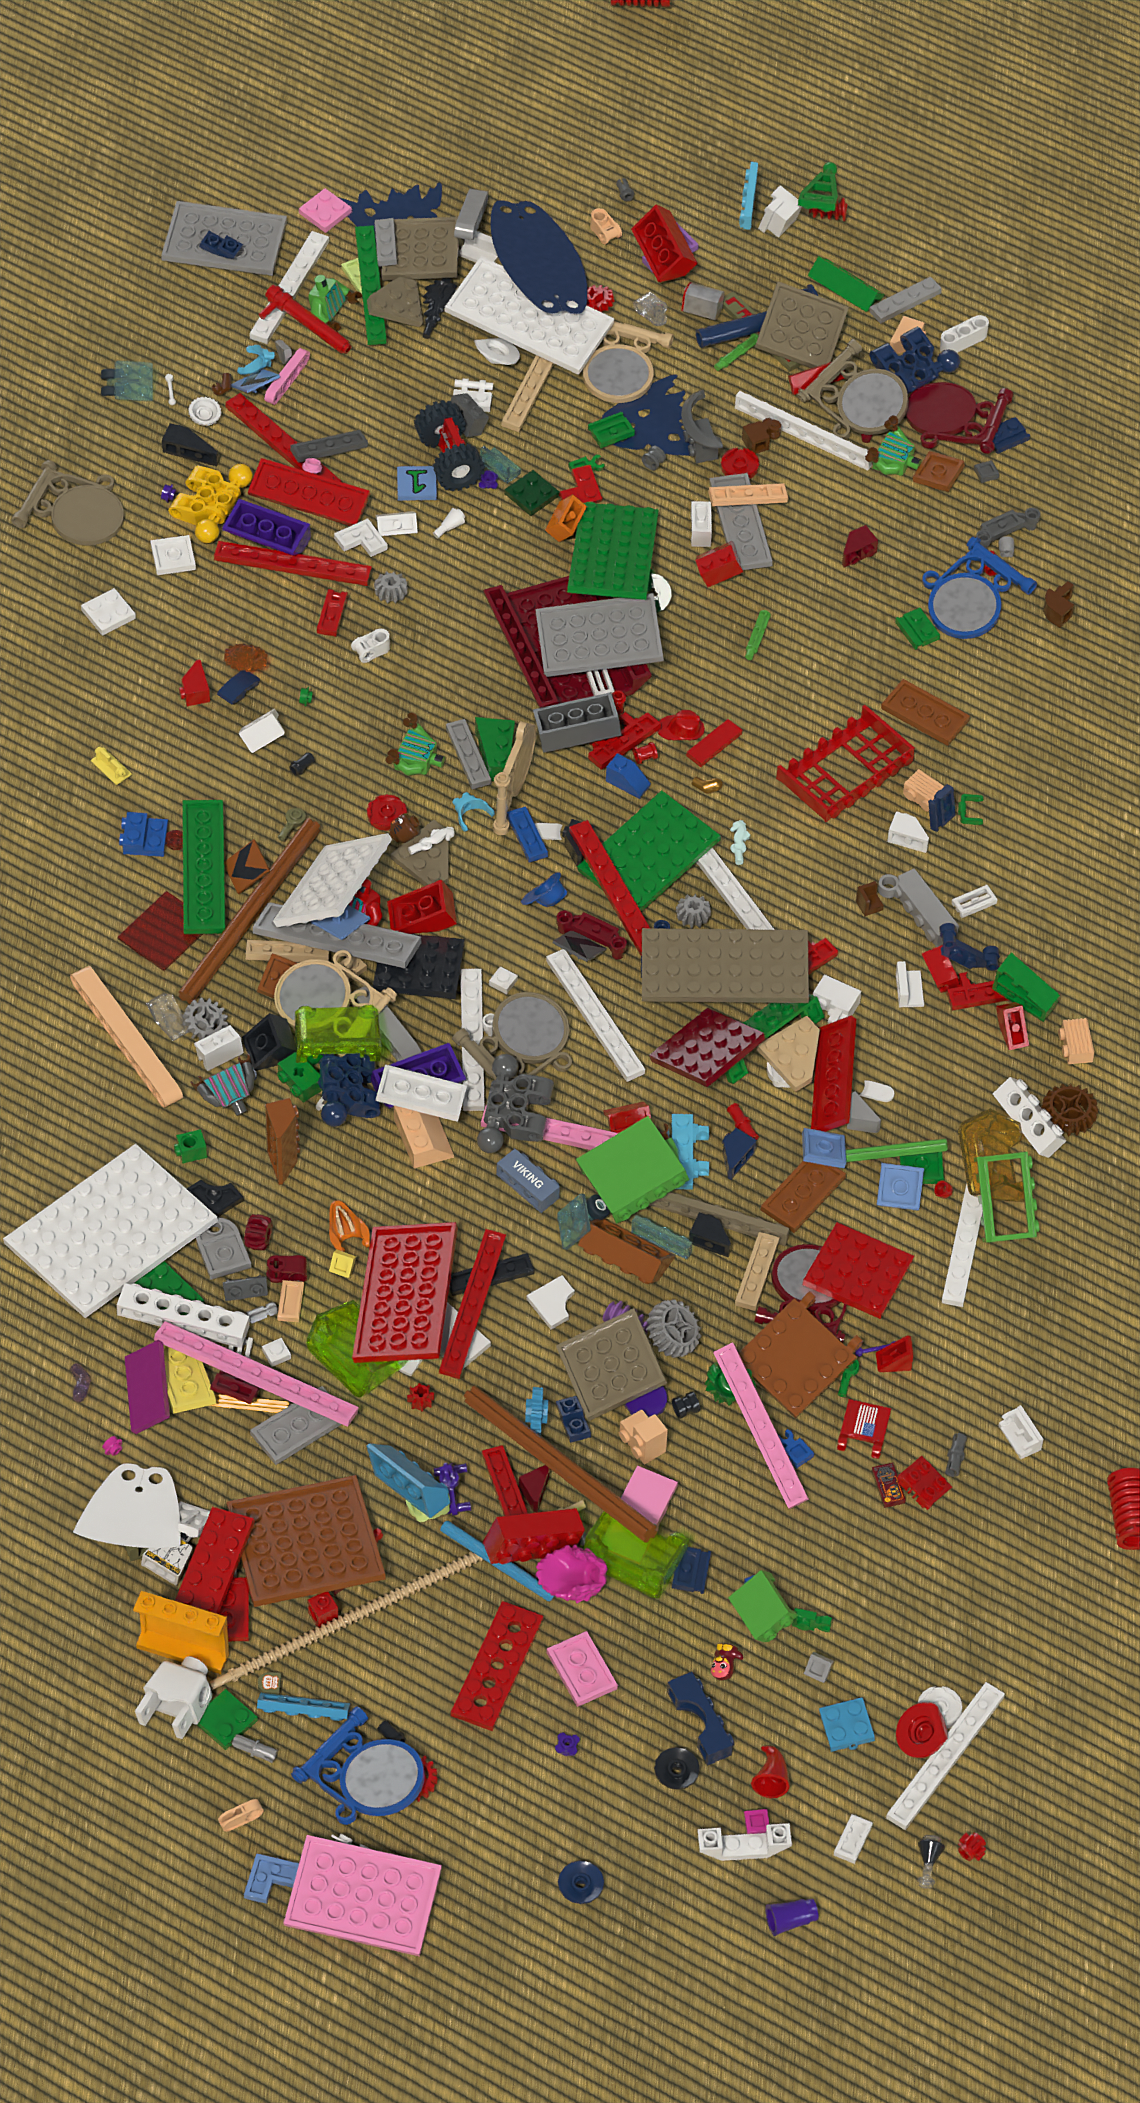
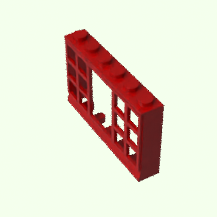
M863 705L861 718L856 720L851 716L847 720V727L843 731L836 727L832 732L830 740L827 741L824 737H821L816 750L812 751L807 747L803 752V759L798 762L795 758H792L789 761L787 770L782 765L777 766L776 779L782 782L827 822L831 818H836L845 808H850L859 798L865 797L873 788L881 786L884 780L890 776H895L901 768L910 765L914 760L915 747L869 707ZM868 727H871L879 734L871 741H868L860 734ZM854 737H857L865 744L857 751L847 744ZM882 738L891 745L883 753L873 745ZM842 746L874 774L850 792L818 765L820 761ZM868 748L878 755L869 763L859 755ZM894 750L902 754L894 761L887 757ZM880 760H884L888 765L880 771L873 767ZM812 767L822 774L813 782L803 774ZM800 777V778H801L803 781H805L808 785L805 787V786H804L799 780H797L796 778ZM824 779L829 780L835 786L827 793L817 786ZM810 789H814L821 797L818 798ZM840 790L845 796L835 802L830 796ZM826 800L831 806L828 807L823 801Z

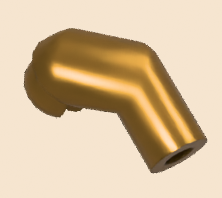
M696 776L691 785L709 794L720 790L723 782L718 778L704 781Z

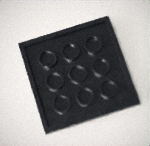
M411 934L420 936L421 944L406 968L377 962L373 988L378 992L389 987L397 994L456 999L465 939Z

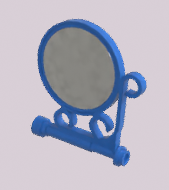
M971 537L967 542L969 552L955 562L940 578L939 574L935 571H927L922 577L923 585L928 589H933L928 602L929 616L933 624L941 632L955 638H975L987 633L994 627L1001 613L999 592L1009 590L1011 581L1016 585L1019 584L1021 590L1027 595L1031 594L1037 586L1035 580L1023 576L996 554L980 544L981 539L978 537ZM971 561L981 562V567L978 570L970 569ZM967 562V573L951 575L961 564ZM984 564L998 574L995 576L993 584L980 576L983 572ZM928 577H934L936 578V581L934 583H929L926 581V579ZM1001 577L1008 582L1004 586H1000L997 583Z
M357 1706L349 1712L347 1720L315 1751L316 1753L300 1768L295 1766L291 1773V1776L298 1783L306 1782L309 1777L323 1791L341 1804L336 1808L335 1814L338 1822L343 1825H348L355 1821L357 1817L356 1810L370 1816H386L403 1810L417 1798L422 1790L425 1779L421 1758L409 1745L392 1739H381L366 1744L363 1743L361 1735L354 1731L355 1727L362 1726L368 1720V1716ZM352 1739L358 1740L355 1746H348L346 1744ZM344 1747L346 1752L352 1754L346 1759L343 1767L340 1768L338 1762L331 1761L330 1759ZM322 1768L337 1769L332 1775L323 1774V1778L327 1782H334L340 1779V1787L344 1798L321 1781L320 1774ZM345 1807L352 1811L348 1817L340 1816Z

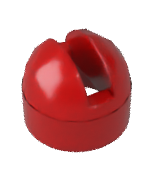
M941 1180L935 1185L934 1193L936 1196L946 1199L953 1194V1187L950 1183Z

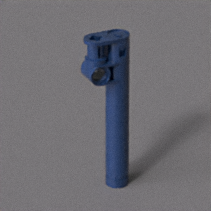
M808 284L806 288L800 289L819 296L812 284ZM767 311L697 329L695 331L696 341L699 347L703 348L759 333Z

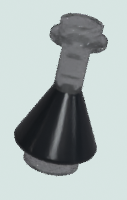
M925 1835L923 1840L918 1842L924 1862L922 1877L917 1878L921 1888L930 1889L935 1884V1880L931 1878L933 1865L945 1849L944 1844L941 1843L942 1839L938 1836Z

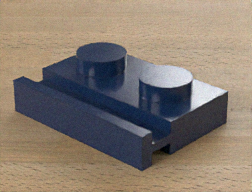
M1016 417L1000 423L993 440L996 453L999 454L1029 441L1030 434H1027L1026 429Z
M948 784L936 792L933 801L931 799L928 801L930 829L935 832L939 831V826L943 827L955 816L954 788Z
M679 1546L672 1588L689 1592L698 1591L700 1594H703L711 1551L703 1552L701 1549Z

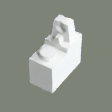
M827 975L823 976L813 992V995L817 996L822 1010L828 1011L830 1016L828 1024L853 1015L860 1004V990Z

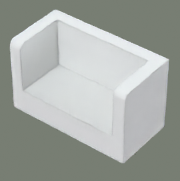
M691 501V546L711 547V502Z

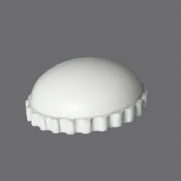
M201 397L194 399L191 405H189L190 418L199 425H213L221 416L220 405L214 399Z

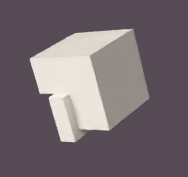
M779 186L771 194L773 200L765 208V214L758 228L763 233L768 229L778 238L796 221L802 206H798V199L782 186Z

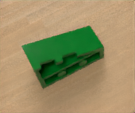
M475 717V734L479 742V749L491 781H494V777L498 773L503 772L513 748L515 720Z
M1012 952L997 969L992 989L1008 1000L1019 1003L1025 1011L1044 1022L1058 1004L1060 995L1056 990L1051 988Z

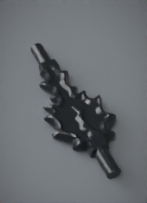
M441 278V281L435 280V284L425 287L427 293L422 296L425 299L423 303L429 304L427 306L429 309L423 314L428 317L425 319L426 327L422 335L425 339L430 338L437 322L441 321L440 313L444 312L443 309H445V306L456 292L455 288L458 286L452 283V278Z

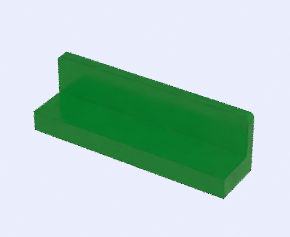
M818 256L808 274L810 278L865 312H869L870 306L873 305L875 300L881 301L885 295L825 257Z

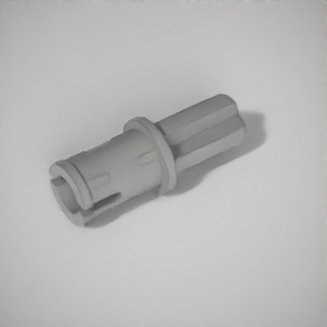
M238 1734L232 1742L234 1747L251 1753V1757L256 1756L270 1763L274 1762L278 1752L277 1749L260 1743V1740L255 1742Z

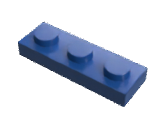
M526 806L508 811L507 818L528 862L548 857V851Z

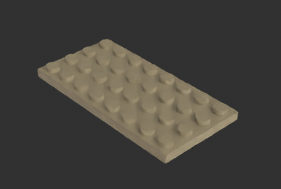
M642 928V1001L808 1003V930Z

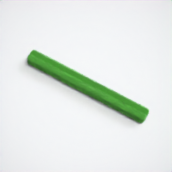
M946 1139L847 1149L845 1150L846 1162L942 1152L948 1150V1142Z

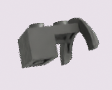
M703 389L696 391L686 399L681 414L683 426L686 430L683 431L684 440L689 442V455L694 457L696 464L718 459V448H723L721 439L714 436L708 418L693 421L692 408L699 400L705 398Z

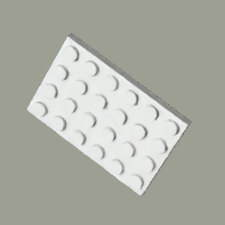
M389 833L324 846L274 918L273 922L276 927H288L297 923L304 924L313 920L320 921L328 917L341 916L347 905L353 900L357 890L361 888L364 880L370 875L374 865L379 862L383 852L387 850V846L392 841Z

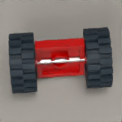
M441 400L440 403H437V401L433 402L432 406L426 405V409H421L419 411L420 415L417 414L415 416L414 426L421 442L425 446L435 448L438 445L441 452L438 454L440 458H435L433 468L441 487H444L445 490L455 491L457 489L460 491L463 487L469 488L470 484L475 485L477 483L476 480L482 478L481 474L485 472V465L478 449L475 446L472 447L471 444L465 446L464 440L461 439L466 423L456 403L452 404V401L449 400L447 403L445 400Z

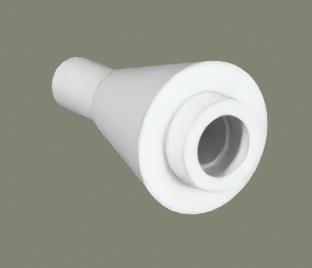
M452 508L441 526L433 532V535L439 538L446 531L464 524V513L460 509Z

